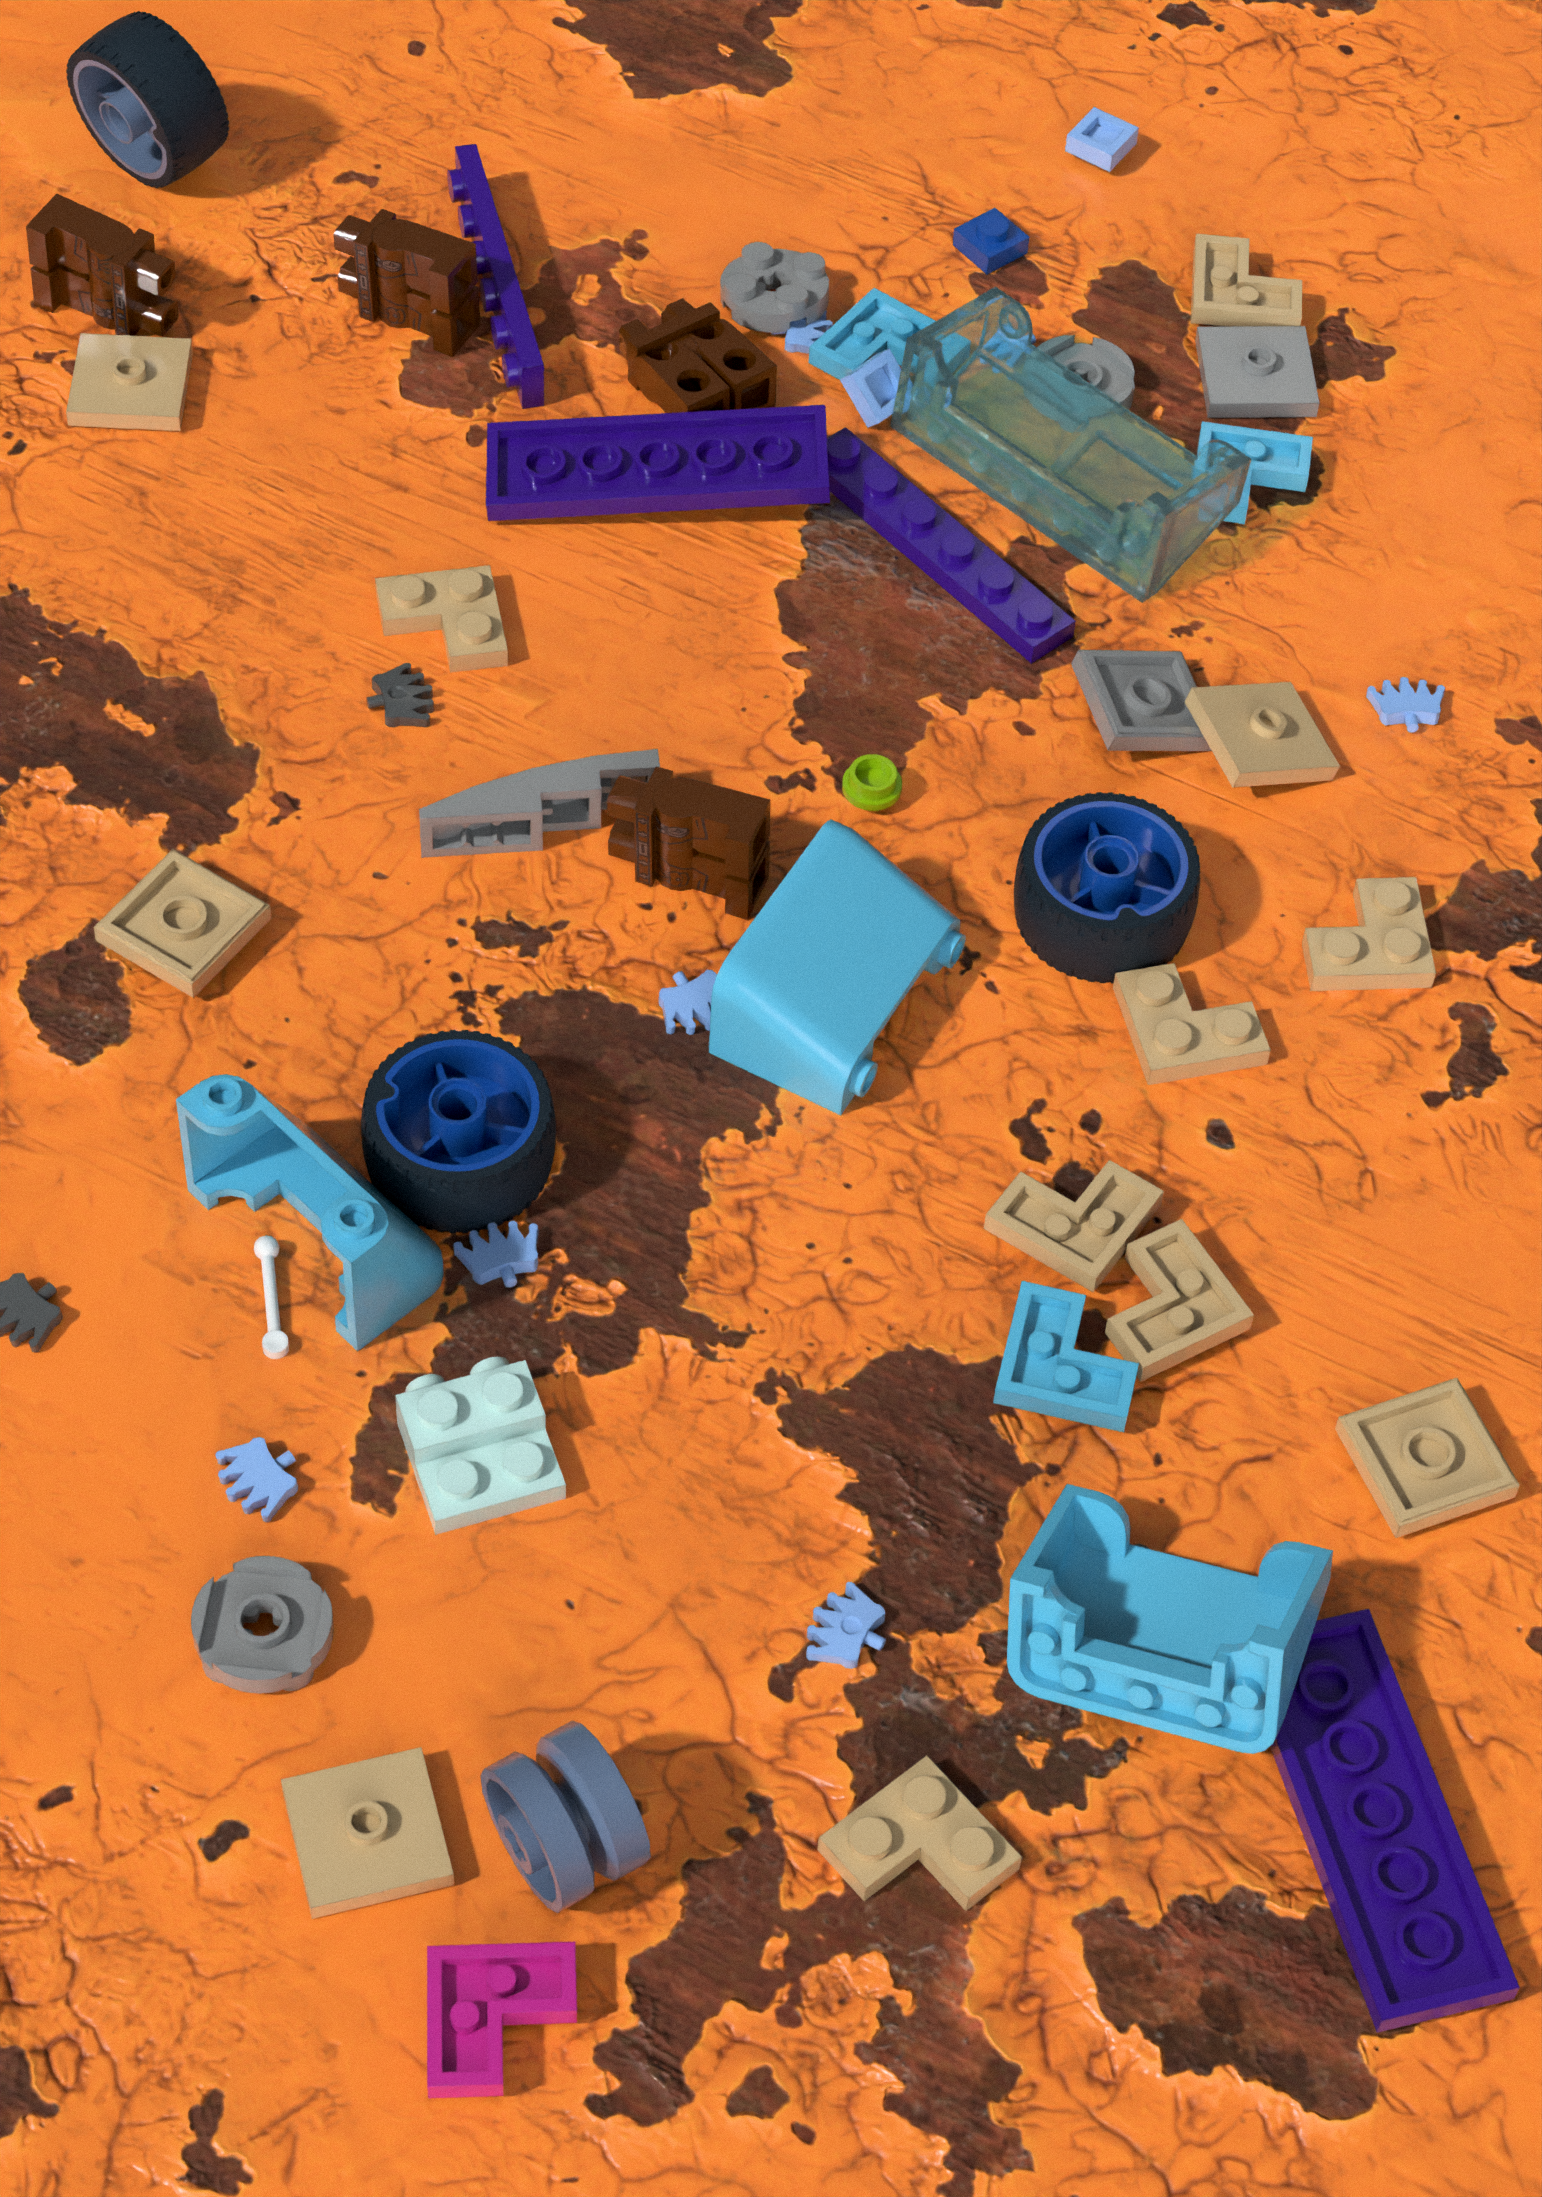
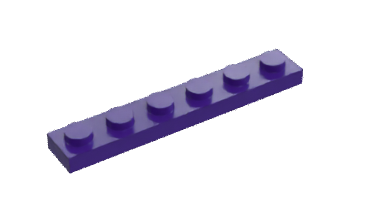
M477 145L455 146L456 169L447 171L449 194L452 203L461 202V206H458V220L462 238H471L472 242L476 243L477 275L482 274L483 279H480L481 301L485 312L493 311L494 316H491V331L495 349H505L506 354L502 355V367L507 388L516 387L522 409L544 406V364Z
M845 427L827 438L830 492L1032 664L1074 636L1076 621L850 430Z

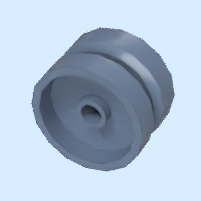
M572 1720L541 1737L536 1745V1761L515 1751L484 1768L480 1775L482 1793L497 1832L518 1871L533 1893L548 1909L559 1913L588 1897L594 1890V1871L616 1881L646 1864L651 1858L650 1842L646 1828L629 1787L604 1747L583 1724Z

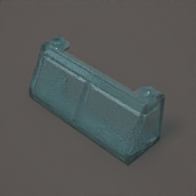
M997 287L990 289L908 337L890 427L1143 603L1155 595L1240 503L1251 463L1250 457L1222 440L1207 442L1201 447L1197 456L1031 344L1033 328L1028 311L1018 301Z

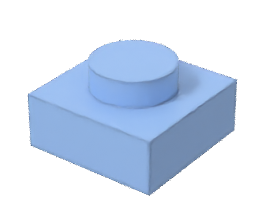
M1093 107L1067 134L1065 152L1110 172L1137 144L1139 127Z
M890 349L877 353L840 379L867 428L879 424L917 397Z

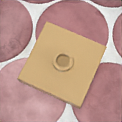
M80 333L66 409L68 426L181 431L193 357L192 339Z
M1291 682L1192 687L1185 700L1187 708L1232 788L1332 781L1340 768L1339 763Z
M172 849L94 926V933L97 942L194 998L271 919V909L268 903Z
M1458 1378L1338 1417L1335 1430L1395 1538L1516 1497L1520 1485Z
M422 1747L281 1779L283 1797L311 1919L454 1886V1873Z

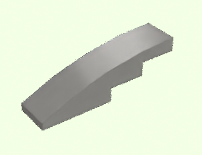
M658 749L595 755L535 767L475 785L420 808L421 858L543 851V832L601 828V810H607V798L618 776L622 775L648 783L655 767H660Z

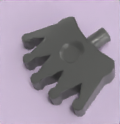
M404 663L388 672L372 677V689L377 695L366 697L368 709L384 706L385 725L388 727H429L430 715L428 713L434 711V701L431 699L433 698V687L431 685L423 686L424 674L420 672L411 674V664Z
M24 1273L13 1274L8 1280L0 1282V1337H3L5 1333L15 1330L14 1333L9 1335V1340L13 1347H19L21 1342L34 1336L28 1343L32 1352H39L54 1327L59 1325L63 1319L60 1307L47 1302L49 1298L57 1293L56 1288L48 1282L35 1292L29 1285Z

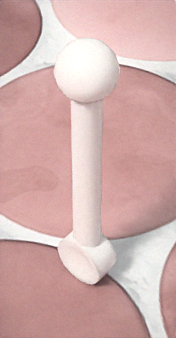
M265 1235L255 1241L253 1249L255 1255L261 1260L268 1332L262 1338V1348L268 1358L281 1359L289 1351V1340L287 1335L281 1331L274 1258L278 1255L280 1246L275 1238Z

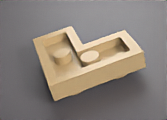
M1196 234L1193 248L1190 323L1216 327L1300 326L1302 320L1303 280L1249 275V238Z
M490 565L375 578L376 598L384 636L442 630L450 673L508 666V649Z
M1416 877L1356 879L1353 899L1359 926L1305 928L1302 948L1310 991L1432 988L1436 970Z
M1175 963L1115 973L1113 990L1148 1085L1268 1064L1271 1049L1252 1001L1192 1011Z
M1111 1160L1105 1164L1076 1202L1020 1171L986 1213L984 1229L1094 1293L1125 1253L1127 1244L1136 1239L1160 1208L1164 1191Z
M1183 1219L1127 1244L1124 1259L1147 1288L1152 1298L1108 1318L1105 1334L1124 1360L1139 1363L1137 1378L1140 1382L1251 1329L1254 1317L1253 1312Z
M927 1755L822 1834L818 1839L817 1848L820 1854L863 1901H866L919 1860L965 1911L1020 1869L1022 1856Z

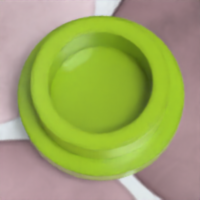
M867 754L854 760L845 771L842 780V791L845 798L857 808L868 811L884 810L894 805L900 798L902 778L891 760L881 755Z

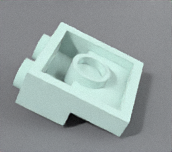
M504 1357L486 1358L473 1366L470 1375L449 1381H444V1378L438 1374L423 1375L411 1381L404 1393L395 1395L397 1424L435 1535L566 1499V1483L546 1431V1414L526 1360L509 1364L508 1360Z

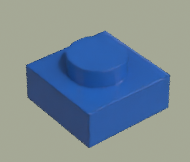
M993 208L956 227L953 235V246L987 275L1027 254L1030 237L999 210Z

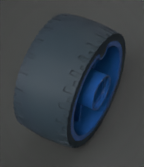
M1097 792L1096 794L1087 793L1083 796L1077 795L1074 798L1065 799L1064 802H1058L1054 807L1047 809L1046 813H1042L1038 820H1035L1032 828L1030 827L1018 858L1014 881V909L1017 927L1020 929L1022 938L1025 939L1027 946L1031 947V951L1034 954L1036 953L1040 960H1044L1048 966L1056 968L1059 972L1066 973L1067 976H1074L1079 980H1088V982H1111L1112 984L1117 972L1165 965L1167 962H1171L1187 938L1197 909L1200 889V863L1196 845L1194 846L1192 837H1189V832L1182 827L1179 821L1175 820L1174 816L1169 815L1166 810L1160 809L1156 804L1148 803L1147 800L1138 799L1135 796H1126L1120 793L1113 794L1112 792H1108V794Z
M439 1031L436 1034L430 1033L424 1037L415 1038L414 1041L405 1043L403 1047H398L374 1071L365 1092L361 1117V1138L364 1160L370 1180L383 1195L417 1226L426 1227L428 1230L434 1229L438 1232L444 1233L446 1231L455 1234L456 1232L468 1233L472 1230L479 1232L483 1229L488 1230L487 1226L489 1223L495 1222L498 1227L503 1222L512 1220L514 1216H519L525 1208L528 1209L533 1200L535 1201L538 1198L539 1192H542L545 1183H547L555 1153L556 1120L554 1104L548 1082L542 1070L538 1069V1064L532 1061L527 1053H523L522 1049L518 1046L515 1047L513 1043L506 1042L498 1036L494 1037L488 1033L482 1034L480 1031Z

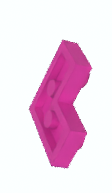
M575 1941L427 1946L428 2098L503 2096V2025L577 2023Z

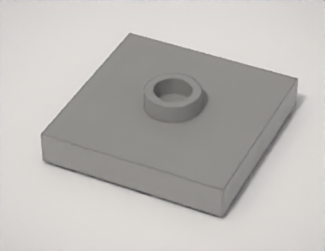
M1305 326L1197 327L1195 343L1207 418L1317 417L1319 397Z
M1077 651L1071 665L1108 751H1212L1185 704L1191 688L1197 686L1181 651Z

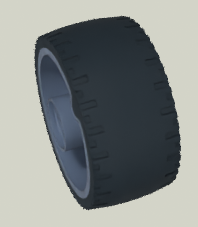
M140 11L130 13L98 31L84 42L68 59L66 69L68 87L70 88V94L86 128L106 155L118 167L144 183V185L162 188L181 179L209 159L227 140L229 134L227 108L210 70L191 44L177 30H174L171 25L165 23L164 20L159 19L157 16Z

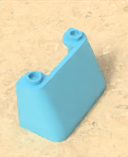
M832 819L826 821L724 960L716 976L711 996L709 1053L841 1116L855 1095L862 1098L870 1089L878 1069V1064L871 1061L874 1041L923 970L935 975L943 966L951 969L956 964L966 941V935L960 933V919L855 830Z
M228 1074L211 1076L176 1099L188 1191L208 1210L218 1204L219 1197L234 1196L246 1199V1204L254 1212L280 1194L322 1233L323 1242L328 1249L343 1262V1274L338 1279L339 1292L345 1297V1303L335 1316L336 1332L355 1350L359 1351L439 1289L444 1277L442 1252L435 1241L305 1122L244 1079Z
M1066 1484L1010 1578L1007 1666L1008 1672L1015 1684L1026 1693L1041 1699L1229 1750L1254 1754L1268 1749L1274 1743L1284 1721L1331 1578L1333 1550L1292 1541L1274 1544L1266 1551L1257 1577L1131 1545L1129 1516L1120 1503L1104 1493Z

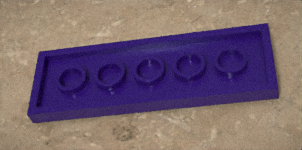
M825 405L487 423L486 510L488 521L830 503Z
M1365 1609L1317 1620L1284 1721L1270 1748L1376 2032L1514 2000L1520 1988L1370 1610Z

